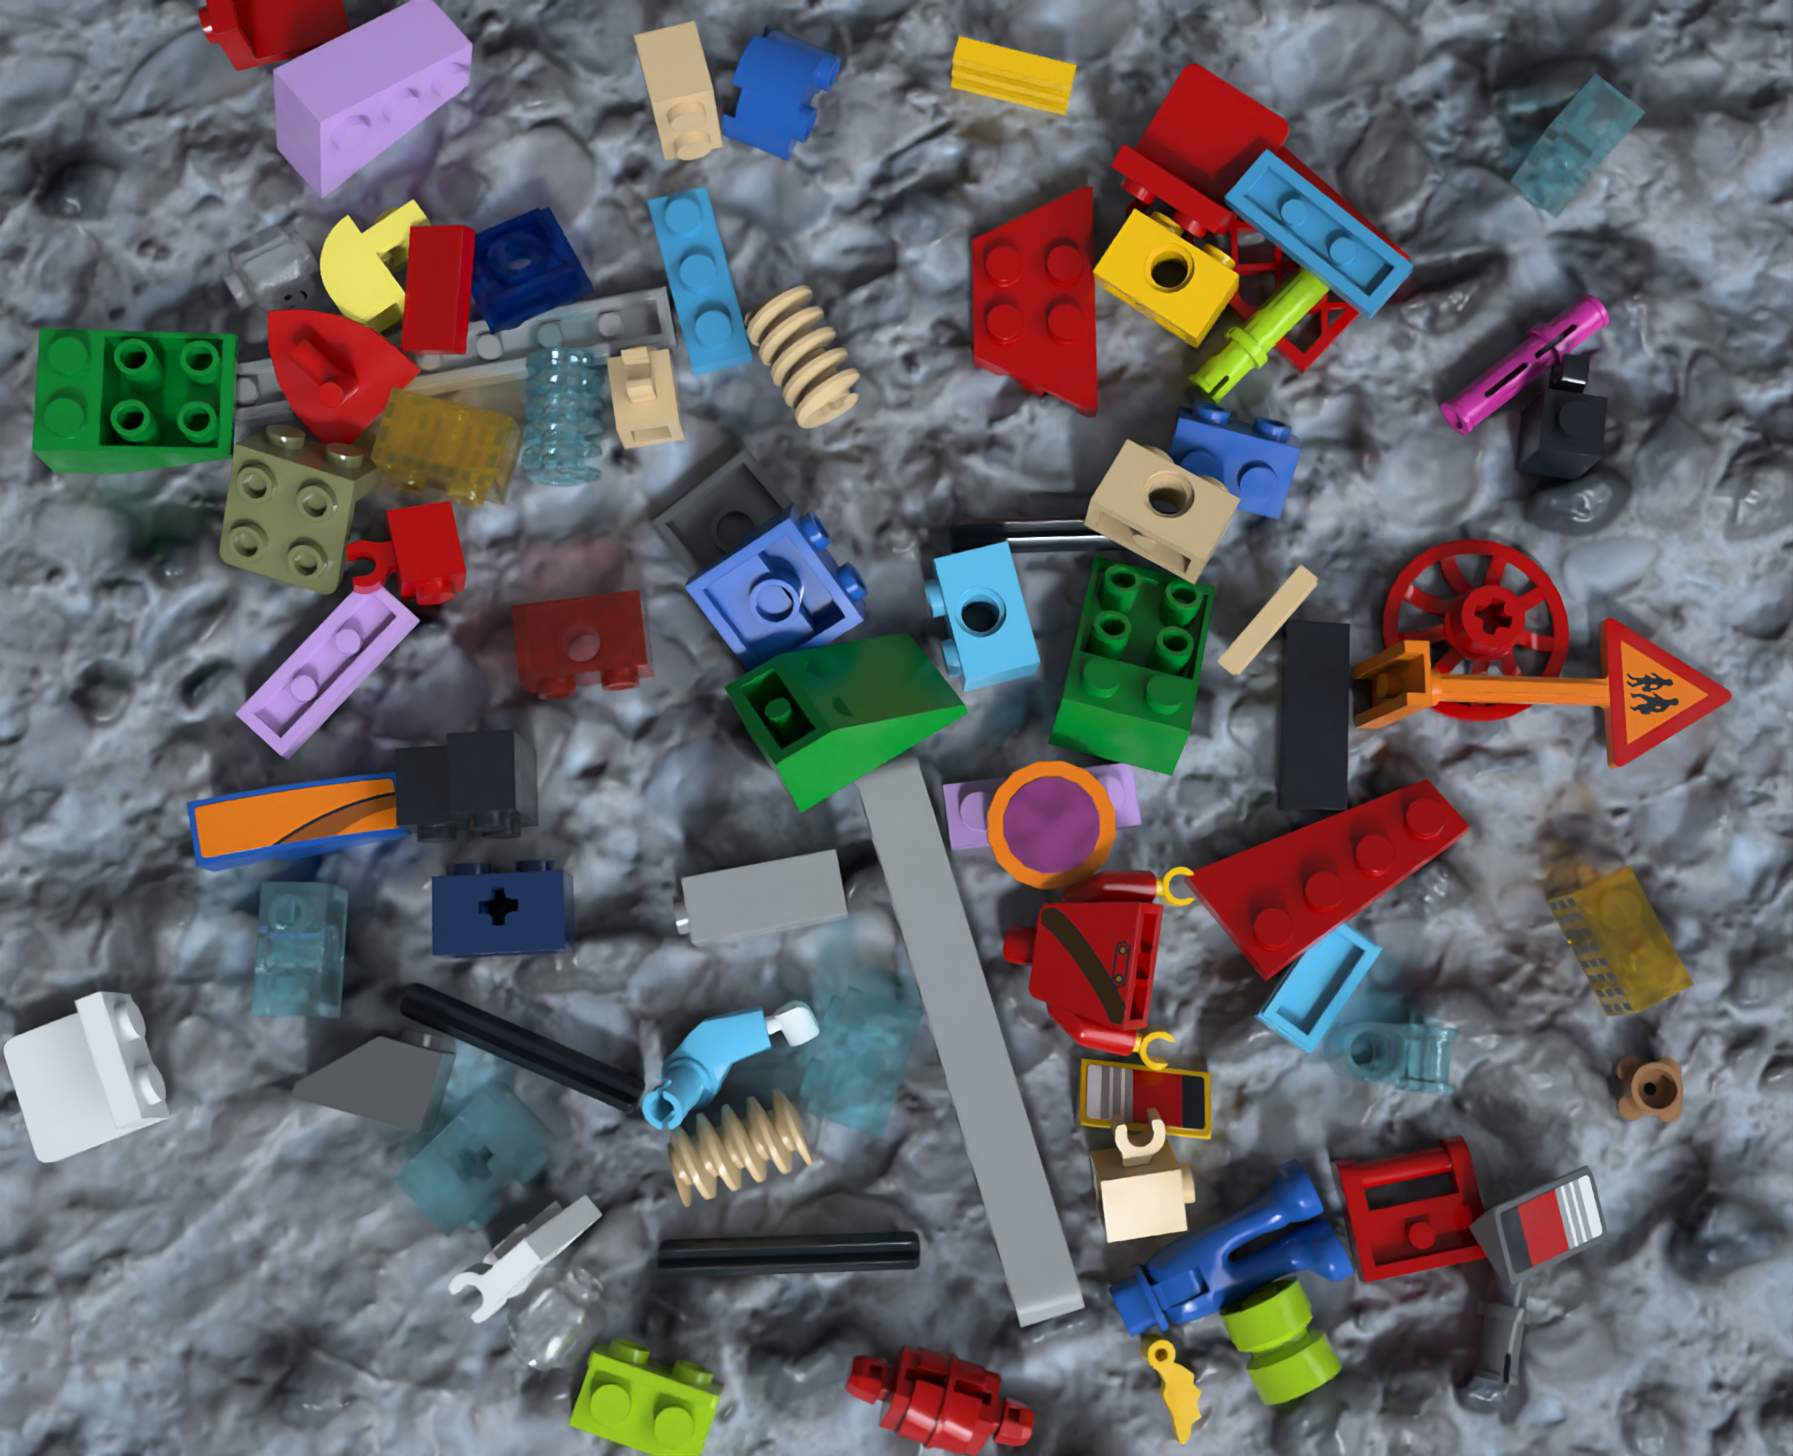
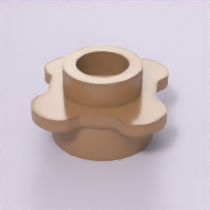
M1629 1055L1622 1057L1617 1062L1615 1072L1621 1079V1097L1616 1101V1109L1621 1117L1629 1121H1636L1642 1115L1657 1116L1662 1122H1673L1680 1117L1683 1110L1681 1101L1683 1099L1684 1087L1680 1078L1682 1075L1681 1067L1674 1059L1661 1057L1656 1062H1641L1636 1056ZM1648 1082L1654 1087V1092L1651 1095H1647L1643 1089L1644 1085Z

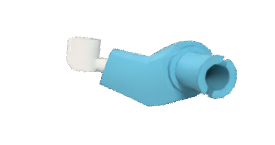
M794 1000L781 1006L773 1015L766 1017L764 1016L762 1005L705 1018L663 1063L660 1073L661 1083L646 1095L642 1104V1111L646 1120L660 1130L664 1129L666 1123L668 1124V1130L676 1128L688 1114L689 1110L705 1108L713 1101L721 1089L732 1064L771 1049L769 1035L779 1030L782 1031L791 1047L803 1044L819 1034L818 1022L810 1007L803 1001Z

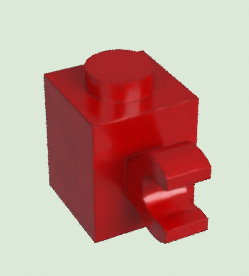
M451 500L386 510V534L388 541L371 542L360 540L346 546L347 562L365 559L375 566V570L371 574L352 578L354 593L371 594L378 591L384 586L388 576L394 572L401 601L416 599L417 604L434 605L453 599L455 597L454 592L464 591L466 568Z

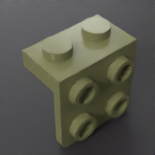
M269 425L266 429L235 443L219 549L222 560L229 565L321 594L329 595L334 593L342 585L346 563V546L349 545L356 501L381 487L385 463L364 457V451L353 445L344 443L324 445L305 439V433L302 430L287 425Z

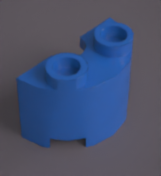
M765 26L763 37L757 34L751 37L734 73L731 84L739 86V90L730 112L723 115L722 135L788 161L797 141L805 143L808 140L817 115V109L809 105L815 94L819 95L821 90L830 91L836 80L841 58L834 55L830 50Z

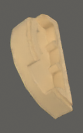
M1300 565L1217 662L1233 676L1235 674L1240 675L1317 586L1318 583L1316 581L1318 578L1303 565Z

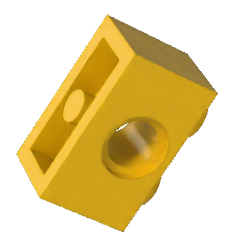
M1134 208L1093 270L1096 285L1195 349H1198L1239 288V274L1232 270L1236 264L1228 255L1212 245L1204 244L1200 250L1182 239L1181 236L1184 230L1164 214L1153 211L1150 217ZM1165 262H1177L1186 269L1187 276L1176 287H1161L1152 278L1158 266Z

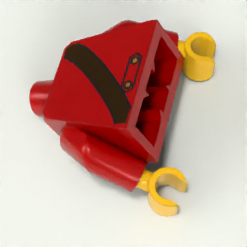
M1186 867L1168 869L1160 874L1159 877H1155V874L1150 870H1103L1067 887L1061 896L1060 903L1042 904L1039 910L1037 928L1016 924L1011 925L1007 930L1003 943L1004 958L1008 963L1031 966L1028 988L1030 995L1033 998L1046 1002L1048 1016L1078 1045L1125 1057L1129 1056L1131 1052H1136L1147 1067L1153 1070H1161L1168 1065V1062L1164 1058L1147 1055L1146 1047L1151 1040L1156 1038L1175 1042V1039L1164 1027L1154 1024L1147 1025L1164 904L1178 907L1189 905L1194 901L1195 898L1178 899L1169 890V881L1174 875L1193 876L1194 873ZM1155 897H1159L1164 904L1151 902L1154 901Z

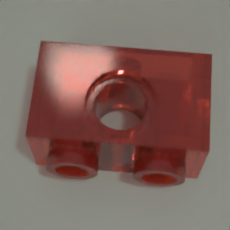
M639 589L511 606L519 681L530 693L538 692V698L540 699L568 698L577 694L576 687L601 684L604 691L630 690L640 686L639 679L655 677L647 605ZM584 635H594L600 638L599 650L592 658L586 661L570 659V648L577 638Z

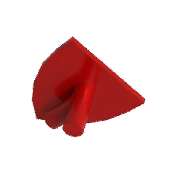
M308 308L267 311L268 348L277 382L293 412L324 445L329 443L351 445L422 371L403 351L373 328L343 315Z

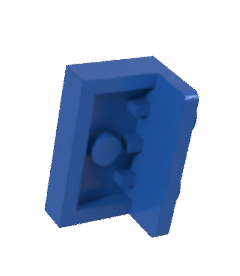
M1196 401L1193 409L1179 406L1176 426L1168 450V455L1174 464L1196 476L1207 475L1223 483L1228 488L1230 494L1240 498L1236 509L1280 520L1302 450L1299 437L1290 434L1291 426L1266 417H1255L1253 424L1230 419V410L1208 402Z

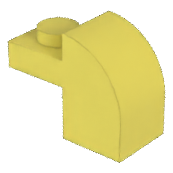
M414 199L401 208L394 207L386 210L376 218L373 226L363 233L360 232L349 215L345 216L331 230L321 252L320 271L322 281L341 313L345 317L373 328L382 336H386L403 324L405 292L393 275L407 266L410 226H431L428 218Z

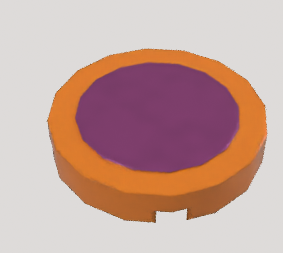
M1035 761L1013 771L995 789L986 811V839L997 862L1017 881L1040 890L1066 889L1092 876L1107 860L1116 837L1115 809L1105 787L1087 770L1064 761Z

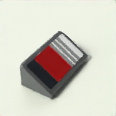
M1588 1165L1494 1206L1469 1226V1229L1506 1288L1609 1238L1595 1180Z

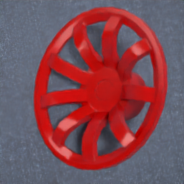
M1479 539L1454 540L1425 551L1414 558L1397 576L1387 593L1382 611L1381 637L1384 650L1403 640L1429 641L1430 645L1444 641L1448 642L1451 648L1433 666V668L1438 669L1443 674H1449L1465 658L1471 661L1469 674L1487 675L1490 662L1495 661L1503 676H1525L1514 659L1512 649L1514 645L1530 651L1551 654L1540 677H1559L1567 658L1570 637L1568 616L1561 595L1550 577L1527 556L1516 549L1494 541ZM1477 554L1491 556L1483 577L1482 587L1475 589L1467 583L1456 563V555ZM1438 562L1444 581L1455 598L1454 600L1438 598L1421 591L1411 583L1423 570ZM1507 563L1522 571L1537 587L1520 597H1517L1507 588L1501 587V578ZM1402 600L1422 611L1444 617L1443 623L1423 630L1398 633V614ZM1546 601L1552 617L1554 637L1538 635L1525 630V612ZM1439 701L1436 706L1429 707L1428 709L1444 717L1464 722H1492L1512 717L1534 704L1501 703L1486 706V703L1467 702L1468 705L1450 701Z

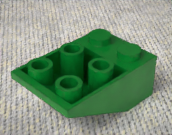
M39 328L33 452L54 473L123 474L233 458L238 359L237 335L226 333Z
M1095 556L1048 744L1172 776L1191 730L1216 587L1199 582L1192 584L1183 578Z
M908 632L779 654L724 686L749 735L800 813L968 713L963 701Z

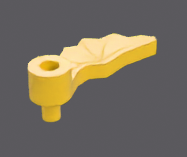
M1150 1334L1141 1341L1140 1354L1148 1364L1157 1370L1161 1377L1162 1383L1159 1393L1169 1411L1175 1440L1185 1444L1191 1435V1424L1201 1417L1197 1402L1202 1391L1193 1384L1194 1374L1174 1361L1175 1349L1173 1345L1161 1335Z

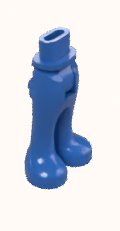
M1296 1158L1283 1163L1276 1169L1269 1188L1258 1198L1217 1221L1177 1238L1156 1252L1145 1263V1266L1140 1263L1130 1266L1134 1276L1108 1288L1131 1337L1156 1325L1159 1326L1161 1332L1170 1329L1167 1317L1170 1318L1173 1324L1177 1325L1214 1314L1274 1280L1298 1271L1309 1270L1330 1282L1341 1281L1354 1275L1351 1262L1338 1236L1327 1220L1319 1215L1323 1213L1319 1196L1303 1166ZM1311 1219L1284 1237L1236 1261L1228 1260L1229 1253L1258 1236L1283 1228L1291 1222Z

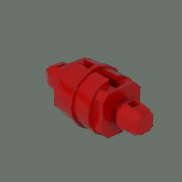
M903 1345L892 1366L887 1365V1359L866 1354L854 1356L850 1363L844 1386L845 1389L853 1397L874 1405L876 1400L883 1401L879 1417V1427L894 1431L896 1436L922 1443L926 1449L931 1450L935 1447L958 1455L967 1453L977 1456L990 1435H992L993 1442L1018 1446L1026 1444L1033 1430L1035 1413L1025 1403L1005 1396L1002 1401L998 1400L1001 1384L1000 1374L988 1371L982 1365L960 1359L955 1353L948 1352L944 1354L921 1346L914 1348Z

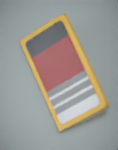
M1080 1058L1075 1124L1111 1129L1112 1115L1121 1113L1128 1131L1144 1132L1149 1124L1147 1109L1156 1108L1165 1126L1166 1135L1211 1139V1073L1173 1068L1153 1070L1146 1065Z

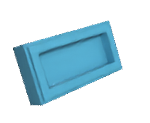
M1346 922L1287 965L1253 1016L1305 1054H1311L1383 948Z

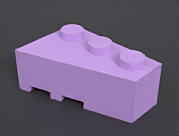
M412 0L273 69L277 149L315 193L323 199L469 85L472 43L433 0Z

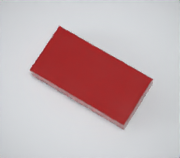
M465 225L410 226L401 340L402 351L413 355H466L475 230Z

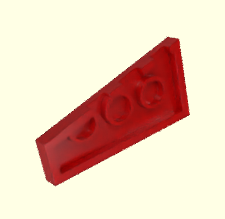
M1425 779L1192 871L1194 875L1185 876L1184 882L1263 980L1267 981L1465 836L1470 826L1428 779Z

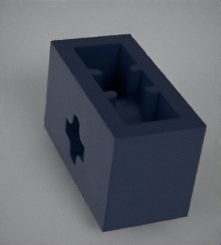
M554 860L516 862V872L491 873V864L488 863L451 865L450 876H432L433 956L443 959L575 953L573 876L564 870H556ZM503 894L518 903V912L507 913L505 924L502 919L491 915V906L502 904Z

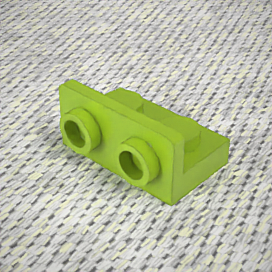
M613 1337L610 1346L601 1342L591 1350L587 1365H589L568 1425L653 1456H701L725 1387L711 1382L714 1373L703 1366L684 1360H676L673 1368L648 1359L650 1349L622 1338Z

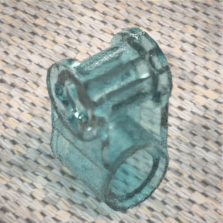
M1375 1021L1344 1023L1335 1028L1328 1036L1325 1045V1057L1331 1070L1339 1077L1349 1081L1394 1086V1089L1454 1096L1455 1086L1449 1083L1451 1044L1459 1040V1030L1400 1023L1399 1025ZM1359 1034L1365 1035L1370 1040L1374 1050L1372 1062L1365 1069L1359 1068L1351 1057L1350 1048L1352 1041Z

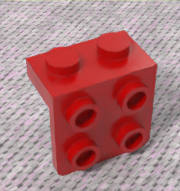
M206 0V6L198 7L200 22L208 42L211 45L220 44L236 71L301 56L351 31L344 0Z
M1189 64L1182 70L1136 147L1123 144L1110 166L1125 175L1119 186L1136 198L1151 205L1157 196L1176 208L1170 219L1190 233L1202 238L1208 229L1214 234L1225 235L1238 216L1225 205V196L1266 149L1275 156L1277 155L1289 136L1290 126L1285 119L1198 64Z

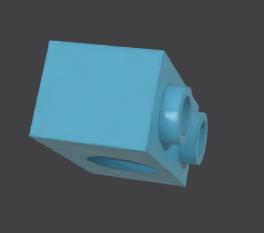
M1008 541L935 558L932 570L933 579L924 581V588L932 618L939 616L944 618L949 639L939 641L948 678L959 675L964 693L1036 675L1040 665V658ZM971 607H984L993 613L996 625L988 631H973L964 624L962 614Z

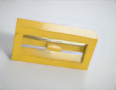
M961 36L958 37L952 61L951 88L1066 116L1077 65Z

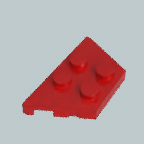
M1083 186L972 239L973 364L998 376H1010L1021 387L1040 396H1043L1044 392L1076 406V413L1080 415L1096 417L1098 411L1095 278L1093 275V270L1095 269L1093 186Z

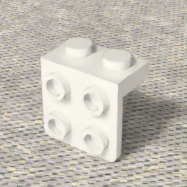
M99 991L75 1001L78 1009L77 1013L12 1037L5 1043L3 1049L4 1056L35 1155L40 1161L50 1163L62 1160L170 1117L165 1102V1084L158 1068L152 1062L144 1037L146 1033L145 1023L139 1008L132 1001L131 994Z

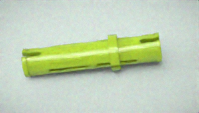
M1301 266L1240 328L1233 326L1225 334L1226 342L1195 374L1193 373L1188 378L1191 385L1194 387L1200 386L1197 392L1209 403L1218 405L1221 399L1252 368L1256 367L1259 370L1268 361L1266 354L1330 289Z

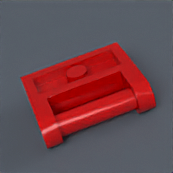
M1461 1135L1440 1139L1438 1147L1356 1163L1353 1157L1332 1162L1333 1181L1337 1194L1341 1199L1360 1281L1367 1283L1487 1258L1469 1229V1226L1485 1212L1470 1151L1465 1139ZM1446 1173L1449 1177L1451 1192L1368 1208L1364 1189Z

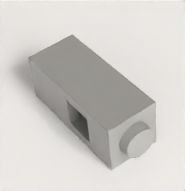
M836 849L681 878L683 894L673 896V907L679 934L690 933L691 941L697 947L849 919Z

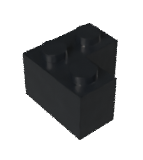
M514 729L446 733L447 745L395 748L397 826L410 833H417V842L444 843L456 841V831L462 830L482 831V838L511 839L521 837V827L539 826L537 753Z

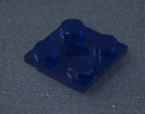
M549 206L541 210L538 207L475 234L471 296L491 335L503 330H513L524 321L559 306L571 305L580 297L594 292L590 279ZM528 259L531 261L523 268L507 269V266L516 260Z

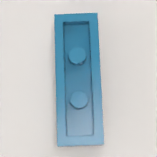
M1268 149L1260 155L1225 196V205L1369 321L1412 273L1414 266L1412 263Z
M706 186L647 200L694 377L753 362L752 352Z

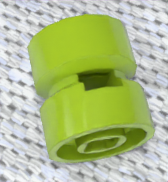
M1295 1276L1273 1281L1221 1310L1219 1313L1238 1351L1252 1353L1245 1369L1264 1405H1275L1304 1395L1330 1380L1341 1369L1339 1359L1325 1331L1307 1327L1313 1317L1311 1314L1312 1305L1299 1279Z

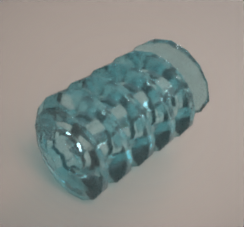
M570 347L542 348L530 352L526 358V367L531 376L525 382V391L531 399L524 406L525 418L530 423L523 430V439L525 444L530 447L523 452L522 463L524 468L529 470V472L525 473V478L531 482L549 486L572 487L597 482L602 479V472L594 467L584 465V460L599 458L603 455L601 445L585 441V436L603 432V423L597 419L586 417V413L599 411L604 408L603 398L587 393V389L603 386L605 384V376L601 372L588 369V365L593 363L595 358L591 353L583 349Z

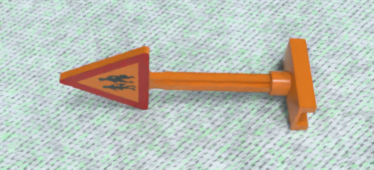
M1607 618L1599 623L1601 679L1443 674L1438 669L1431 668L1429 641L1403 640L1353 666V679H1371L1372 708L1355 715V728L1379 729L1429 707L1436 706L1439 701L1600 706L1604 710L1607 764L1612 769L1623 767L1731 700L1732 694L1726 688L1613 618Z

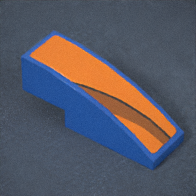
M396 772L315 780L186 802L196 867L212 872L273 859L289 861L411 835L410 832L397 826Z

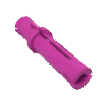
M1585 293L1547 324L1541 322L1534 325L1527 331L1526 340L1496 364L1489 367L1456 396L1445 401L1440 406L1441 413L1447 424L1458 434H1468L1474 426L1487 418L1504 403L1511 400L1518 392L1546 370L1551 369L1553 365L1561 366V359L1564 353L1570 354L1573 349L1590 335L1609 323V316L1603 304L1594 296ZM1560 333H1563L1564 336L1535 358L1534 354L1555 339ZM1512 371L1515 372L1514 376L1487 397L1485 396L1486 391Z

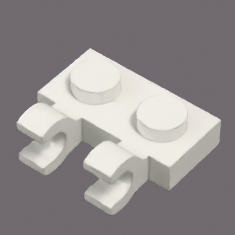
M586 1194L565 1210L555 1201L531 1222L522 1224L486 1255L483 1262L475 1263L458 1274L451 1281L448 1289L454 1295L467 1285L477 1287L482 1293L483 1304L472 1314L471 1318L475 1323L482 1322L498 1311L505 1304L507 1297L517 1296L536 1280L539 1271L600 1218L602 1214Z

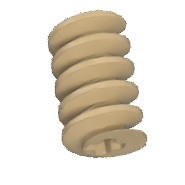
M801 285L787 291L775 293L766 298L746 315L744 323L748 326L746 331L748 339L752 344L760 347L758 351L760 360L766 366L772 367L770 374L774 384L784 388L782 395L786 405L797 408L794 416L798 426L807 429L825 424L839 417L855 405L859 400V394L850 393L848 389L859 379L860 373L855 368L841 372L837 371L836 368L847 359L848 353L842 347L829 351L824 349L835 338L836 332L833 327L829 326L813 330V327L824 317V312L819 306L801 309L812 296L809 286Z
M779 1087L772 1089L771 1110L765 1111L756 1098L751 1096L746 1099V1118L740 1120L727 1104L721 1106L720 1127L714 1128L706 1116L700 1113L696 1115L695 1135L689 1137L679 1124L676 1128L670 1130V1143L667 1144L673 1176L685 1207L691 1205L693 1184L706 1200L716 1197L717 1176L721 1177L731 1191L740 1189L744 1167L757 1183L765 1181L767 1179L768 1159L774 1162L782 1174L791 1172L794 1150L800 1154L808 1166L814 1164L809 1142L795 1102L790 1103Z

